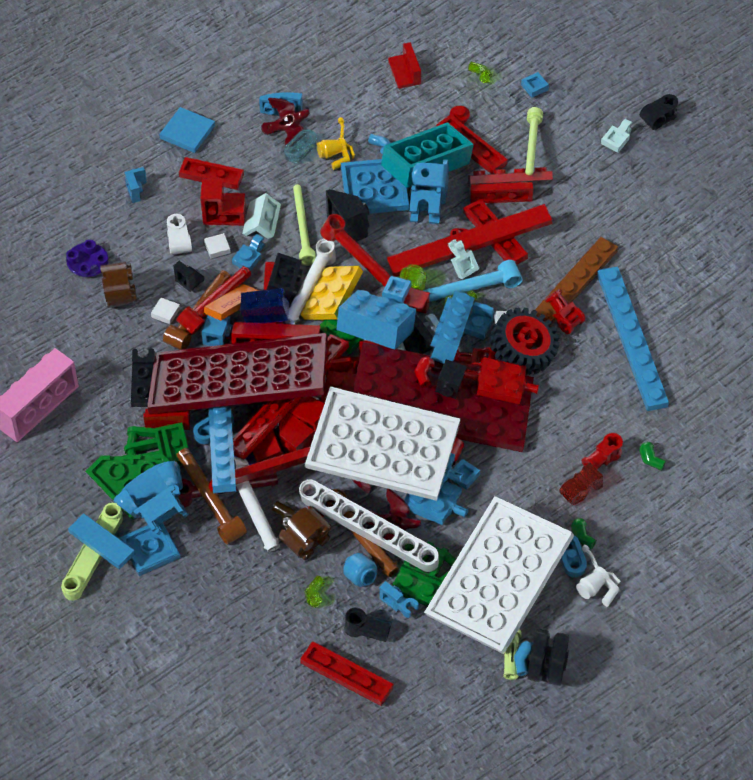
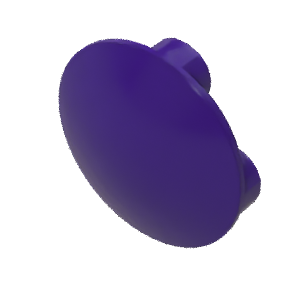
M86 240L84 243L74 246L66 253L68 268L71 272L81 277H93L100 274V266L107 265L109 261L105 249L97 245L94 240Z

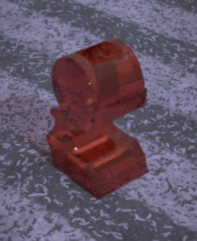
M589 463L582 467L581 472L575 473L573 478L568 479L561 486L559 493L571 505L581 503L587 497L591 486L595 490L603 488V475Z

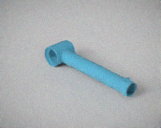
M506 260L498 266V271L439 287L428 288L423 291L430 293L429 302L453 296L454 291L465 293L499 283H504L506 288H514L520 285L523 279L514 260Z

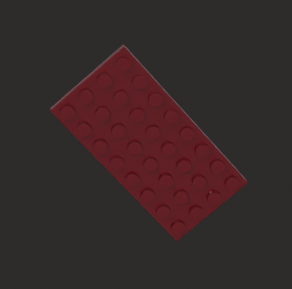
M326 333L156 352L147 406L149 414L324 395L327 335Z
M363 342L353 389L354 393L460 418L456 437L460 440L523 452L531 392L524 391L520 404L476 395L478 388L477 380L463 378L456 399L445 397L435 392L443 363L434 361L435 366L431 367L432 369L427 372L431 384L426 388H422L414 371L421 358L426 356L431 358V356L400 349L394 350L385 346ZM453 361L467 366L466 369L479 372L481 368L478 365ZM525 375L526 382L533 384L534 377Z

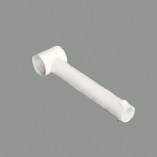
M321 239L317 242V257L287 313H284L283 320L286 324H296L300 321V313L326 266H330L336 261L335 244L333 241Z
M234 457L235 470L249 465L246 459ZM249 481L236 484L265 545L264 548L268 552L277 550L280 547L279 538H276Z

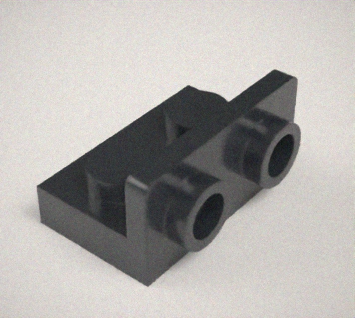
M277 253L266 290L285 295L284 303L289 304L291 297L295 298L299 286L295 285L296 281L300 282L303 269H300L302 260Z

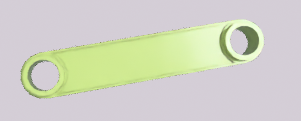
M108 503L103 508L96 523L115 535L123 521L121 507L116 503ZM85 544L82 546L61 585L63 595L71 601L81 597L102 559L99 554Z

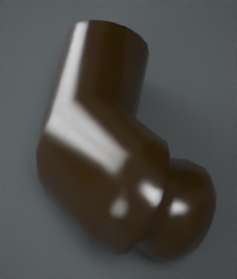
M277 501L272 511L282 516V525L288 529L289 525L287 522L296 512L294 509Z

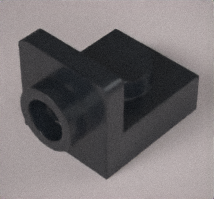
M180 260L173 265L175 281L189 292L204 281L202 274L191 266L185 265Z

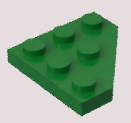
M164 454L143 456L104 455L100 456L85 472L114 500L134 478L153 466L170 460ZM122 509L131 519L134 518L132 515H130L128 512Z

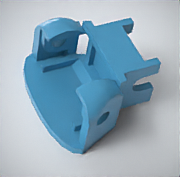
M447 159L443 160V164L424 162L414 165L412 170V182L414 185L411 188L409 210L411 212L410 222L418 223L419 213L425 210L429 214V224L440 223L441 205L446 203L448 191L449 163ZM427 171L429 175L427 177H423L421 175L422 172Z
M175 461L163 462L146 470L129 482L113 500L133 517L144 518L150 529L158 535L162 533L158 526L177 513L182 514L184 517L189 515L177 497L181 494L180 490L183 488L179 464Z

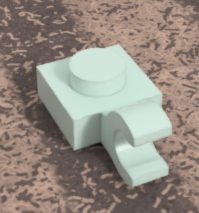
M624 119L618 128L612 125L601 139V144L619 153L629 141L632 122Z
M454 239L448 243L450 250L456 256L451 261L458 278L464 279L479 270L472 250L465 251L461 240L457 242Z

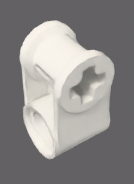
M180 214L170 215L167 218V234L171 255L192 252L191 239L185 218Z

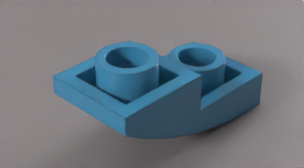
M272 93L260 96L259 98L260 113L279 116L277 109L269 104L268 98H278L293 103L295 105V112H299L303 108L302 93Z

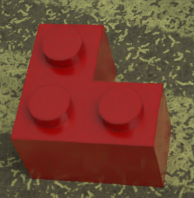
M202 179L200 201L203 225L244 226L246 214L245 193H224L222 179Z

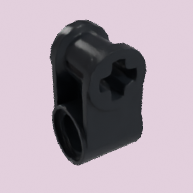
M666 94L644 106L639 116L652 130H657L677 117L676 107L678 106V98L675 95Z

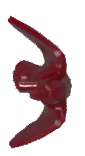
M268 98L269 104L277 109L280 118L274 122H264L261 125V130L265 135H270L276 131H285L287 137L284 143L286 146H289L303 133L304 128L300 125V122L309 116V109L295 112V105L283 99Z
M387 489L386 492L387 501L391 507L389 514L382 515L369 510L404 531L421 526L420 519L407 517L410 511L409 506L391 489ZM372 522L366 523L367 525H375ZM387 533L386 536L383 538L385 540H391L394 538L395 535H393L392 533Z

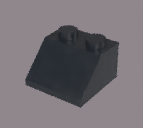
M331 189L326 190L327 218L331 214H338L345 221L344 230L356 242L367 238L370 225L367 216L369 215V209L366 203H362L359 197Z

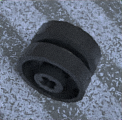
M536 629L527 679L540 682L543 679L544 670L547 668L548 683L561 686L569 656V634L557 633L554 636L553 645L549 646V631Z

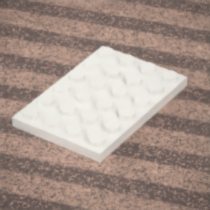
M330 387L307 456L305 468L437 501L459 428L460 418Z
M494 496L424 613L428 617L504 654L569 546L574 534Z

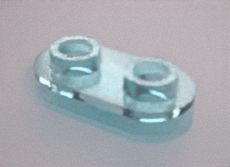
M312 130L300 131L284 147L285 159L291 163L302 161L317 146V134Z

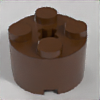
M125 261L100 266L108 308L133 304V301H137L135 284H130V280H133L131 263L127 264Z
M309 506V510L304 507L295 513L287 522L289 525L288 529L285 531L282 528L279 534V539L299 558L306 561L313 555L315 547L318 545L324 546L329 541L330 536L328 533L331 530V524L312 506Z

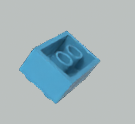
M357 290L339 307L336 330L395 350L413 332L416 309L404 303L391 301L386 297L372 295L365 290Z

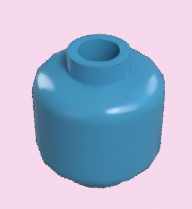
M355 553L346 559L343 573L354 585L364 587L375 581L377 565L367 555Z

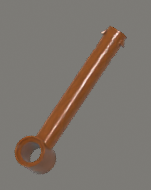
M222 270L192 309H195L226 282L231 275ZM181 324L178 327L170 325L164 333L163 342L179 350L187 349L192 335Z
M184 448L180 450L176 456L220 523L217 531L223 542L228 545L247 534L246 527L240 517L232 518L217 493L210 491L208 487L210 482L198 463H196L189 449Z
M332 489V491L346 498V494L342 490ZM326 501V507L334 506L332 504L334 501ZM347 511L343 516L345 518H352L354 514L352 511ZM351 531L383 570L382 574L392 577L399 571L397 562L394 563L382 547Z

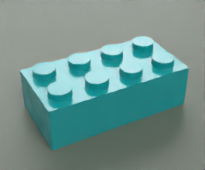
M447 122L384 145L381 166L408 188L414 185L412 182V170L415 164L424 162L443 164V160L447 159L450 172L470 164L474 144ZM424 171L421 175L427 177L429 173Z

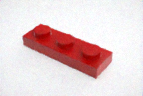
M188 157L184 158L179 170L180 178L202 182V179H222L225 188L238 190L244 176L243 169Z
M533 182L470 185V204L479 199L484 203L531 202L533 199Z

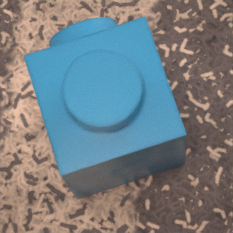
M207 315L202 329L203 345H225L227 338L231 337L233 325L230 324V316L220 321Z

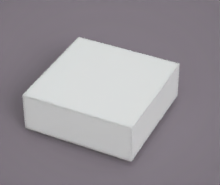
M224 233L204 239L210 259L231 253Z
M160 298L151 312V317L171 325L180 310V304Z

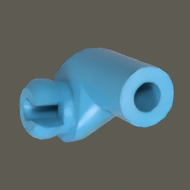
M370 134L368 140L369 144L382 147L380 150L381 154H383L384 145L391 143L386 137Z
M522 642L514 655L518 676L528 674L527 658L529 654L531 655L533 642Z

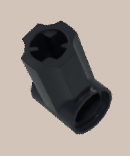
M354 607L346 612L344 630L351 637L362 635L386 642L392 622L366 615L362 609ZM351 621H357L359 623L353 624L351 623Z

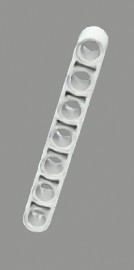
M305 480L301 483L299 492L301 500L305 505L312 506L319 513L423 571L432 572L438 567V551L433 546L314 480ZM309 489L316 491L313 496L305 495V492ZM328 500L336 502L332 507H326L324 503ZM347 511L355 513L352 518H345L343 516ZM367 522H372L375 524V526L371 529H365L363 527V525ZM386 533L395 535L391 540L383 538ZM406 544L414 546V549L411 551H404L402 548ZM426 555H431L434 557V560L427 563L422 558Z

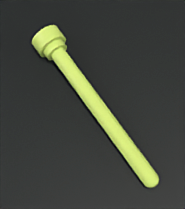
M532 107L527 112L530 130L525 173L528 176L534 173L538 125L543 121V111L537 107Z
M296 184L293 187L302 245L299 260H302V265L310 266L316 258V253L310 247L302 188Z

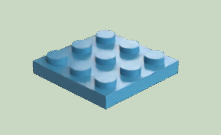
M382 159L341 163L344 193L358 196L362 203H366L369 214L409 210L407 188L381 166Z

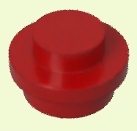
M455 106L450 110V114L462 124L466 123L470 117V111L465 106Z

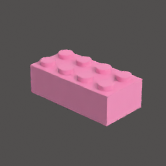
M54 348L50 353L45 354L38 364L31 367L19 381L14 382L10 389L3 395H0V430L18 443L79 387L74 361Z

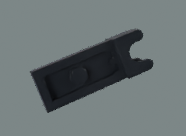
M152 348L148 350V355L143 358L138 355L137 349L132 350L131 407L148 406L155 351Z

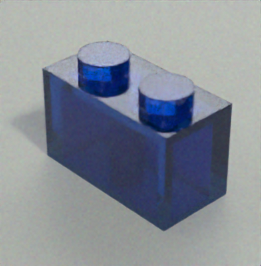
M283 288L241 293L240 310L246 323L288 321L289 302Z

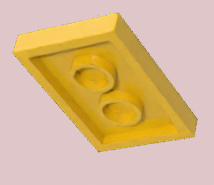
M325 267L300 313L304 320L338 319L339 307L351 296L363 273L361 267Z

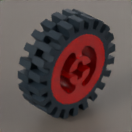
M518 307L514 311L512 309L508 310L506 314L503 313L498 319L490 335L492 336L490 344H493L491 349L492 352L497 351L495 354L497 359L503 357L502 361L526 366V375H530L532 371L534 374H537L540 370L544 371L556 356L560 346V342H558L560 339L559 334H555L557 331L556 327L549 328L552 324L550 320L543 321L545 315L541 314L540 317H537L536 310H532L531 314H529V308H523L521 312L520 307ZM516 332H517L518 335H517V337L514 339L513 333H516ZM534 343H536L537 349H531Z

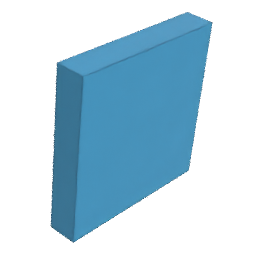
M180 107L159 136L160 139L195 153L215 127V121Z
M163 523L158 526L162 531L159 535L155 531L153 532L147 525L119 537L122 542L134 550L135 555L130 561L139 576L181 558Z

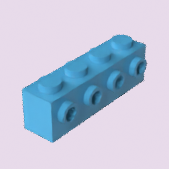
M454 291L453 297L447 298L430 345L434 347L431 355L434 361L443 364L446 359L453 361L475 299L474 297L466 293Z

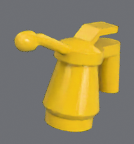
M342 117L338 118V123L341 125L340 138L338 140H322L317 142V152L320 158L328 159L339 153L343 155V158L332 162L333 171L340 168L341 163L350 162L347 150H349L352 159L355 157L352 146L347 144L344 139L345 126Z

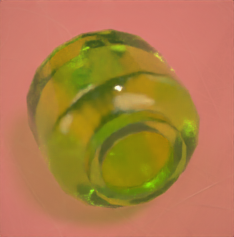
M411 264L401 270L399 278L411 281V288L423 291L427 281V274L422 267Z

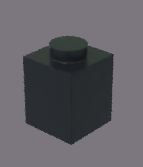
M446 359L438 378L435 392L445 397L456 399L467 366Z

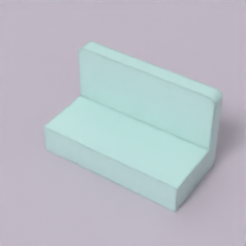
M266 193L251 201L248 206L242 234L247 236L257 231L267 239L274 237L281 204Z

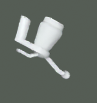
M584 545L582 550L590 556L595 569L593 573L580 579L576 589L583 598L589 599L594 597L604 584L609 590L602 599V603L608 607L619 592L617 585L621 581L614 573L607 572L602 567H599L593 553L589 550L590 548Z

